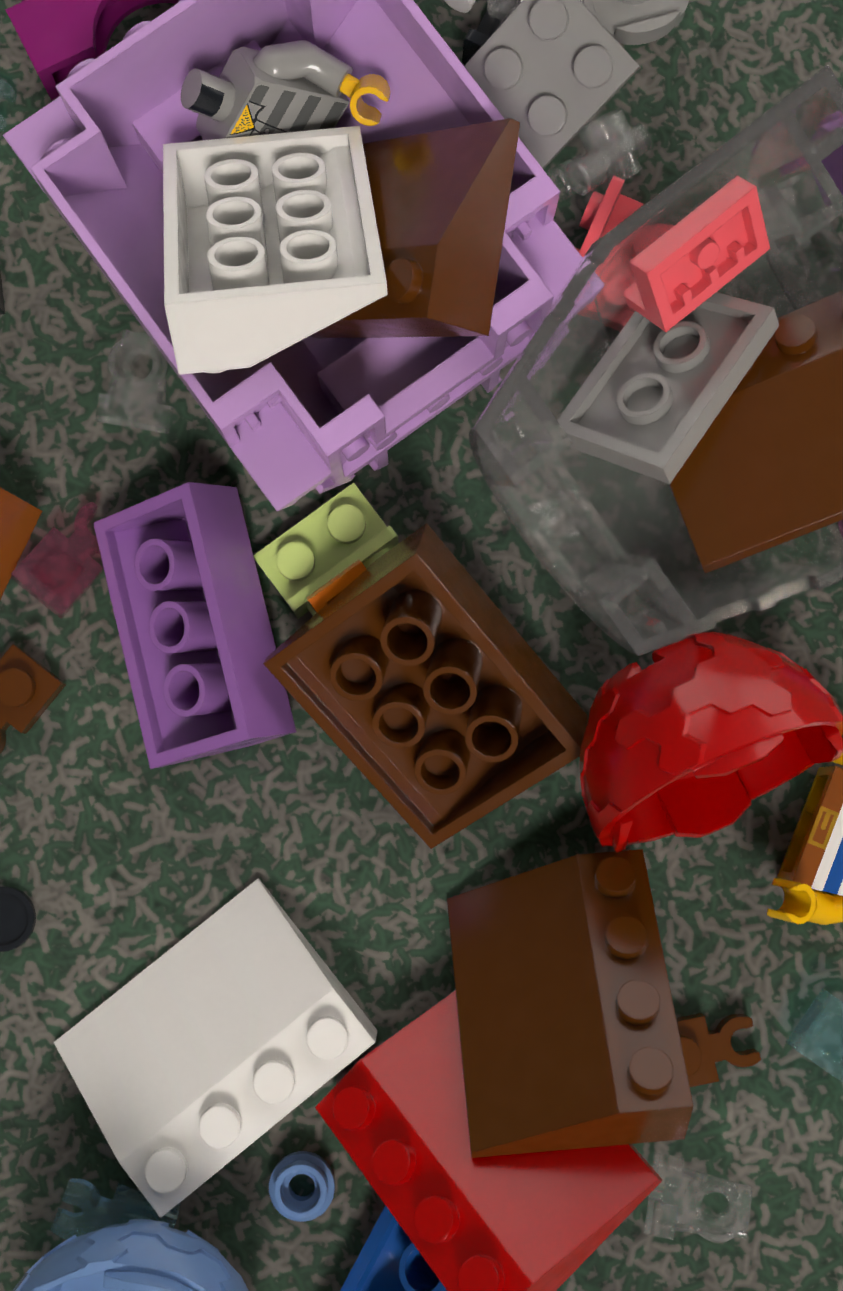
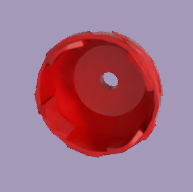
M704 631L687 634L681 639L672 641L654 650L652 653L654 664L642 670L637 662L631 663L617 672L612 678L607 679L599 688L590 708L589 719L580 749L579 766L582 797L593 831L602 847L613 846L616 853L624 850L627 845L651 842L673 834L675 837L701 838L734 824L752 805L751 800L784 784L815 763L832 762L839 759L843 754V712L833 696L806 668H802L783 653L731 634Z

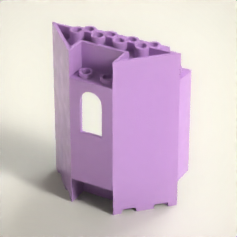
M179 0L176 5L152 21H143L133 26L125 34L121 42L96 59H87L77 64L69 72L67 78L55 86L60 95L58 98L3 134L8 144L276 511L294 505L314 488L321 494L351 481L355 477L354 474L368 464L374 471L389 464L388 450L480 384L487 393L492 391L502 381L499 376L500 370L519 356H527L558 325L554 318L579 300L584 299L601 282L554 221L560 190L518 137L489 336L322 339L307 337L250 368L231 369L221 373L178 374L164 306L163 144L203 140L196 128L199 114L185 109L181 103V89L186 76L192 69L198 68L219 77L232 51L240 47L260 51L264 46L306 40L353 68L352 75L358 79L368 74H377L387 80L391 90L388 102L379 99L371 93L361 96L366 104L377 108L381 112L382 116L377 125L367 126L355 120L351 114L349 103L335 128L360 126L363 143L504 119L414 0Z

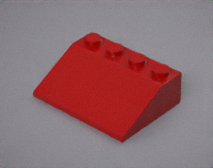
M453 991L361 1058L315 1107L447 1291H556L663 1181L632 1144L471 1158L456 991Z

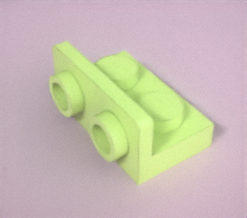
M353 482L253 556L299 619L308 611L312 616L316 614L306 599L309 595L357 560H360L367 569L374 561L399 544L398 535L393 528L386 526Z

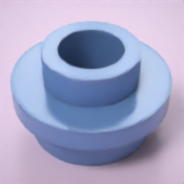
M307 1151L294 1152L282 1158L275 1166L269 1181V1195L275 1209L284 1217L298 1222L310 1221L322 1215L331 1204L335 1191V1178L329 1164L319 1155ZM298 1174L308 1175L314 1181L315 1189L307 1196L296 1195L290 1187L291 1179Z

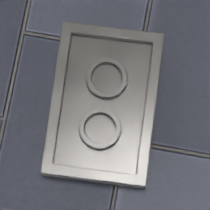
M523 0L464 66L503 118H511L520 122L518 137L543 170L641 68L580 0Z
M716 292L667 332H664L635 311L552 426V430L559 443L670 484L779 327L774 307Z

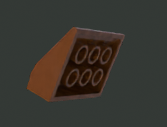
M508 118L363 143L388 295L309 337L322 339L489 336L520 122Z
M843 290L777 318L779 327L670 483L705 574L843 520Z
M427 523L374 561L367 570L273 651L263 663L430 849L580 757L581 743L587 727V714Z
M643 849L625 850L617 853L613 851L578 854L447 898L471 1158L685 1139L694 1106Z

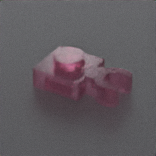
M93 502L84 505L78 511L74 521V533L69 538L53 527L11 573L12 580L61 619L103 573V567L92 558L95 553H100L97 537L87 528L88 522L94 518L98 510V506Z

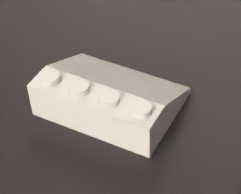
M360 126L163 144L164 306L179 375L202 372L221 373L231 369L250 368L388 295Z
M258 878L58 1038L54 1044L119 1164L159 1217L162 1218L376 1042L377 1029Z

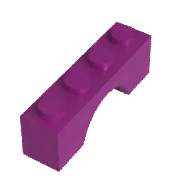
M22 0L20 3L5 10L52 101L60 96L55 86L65 80L69 72L77 64L87 59H96L106 52L112 33L128 15L148 5L158 3L177 4L179 0Z

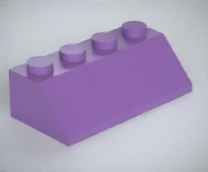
M187 482L94 522V529L150 769L237 750L295 733L296 728L287 691L263 664L265 659L276 650L237 487Z

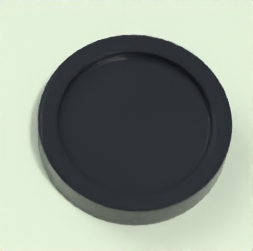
M8 886L0 887V952H5L24 944L33 933L36 923V912L30 898L21 890Z

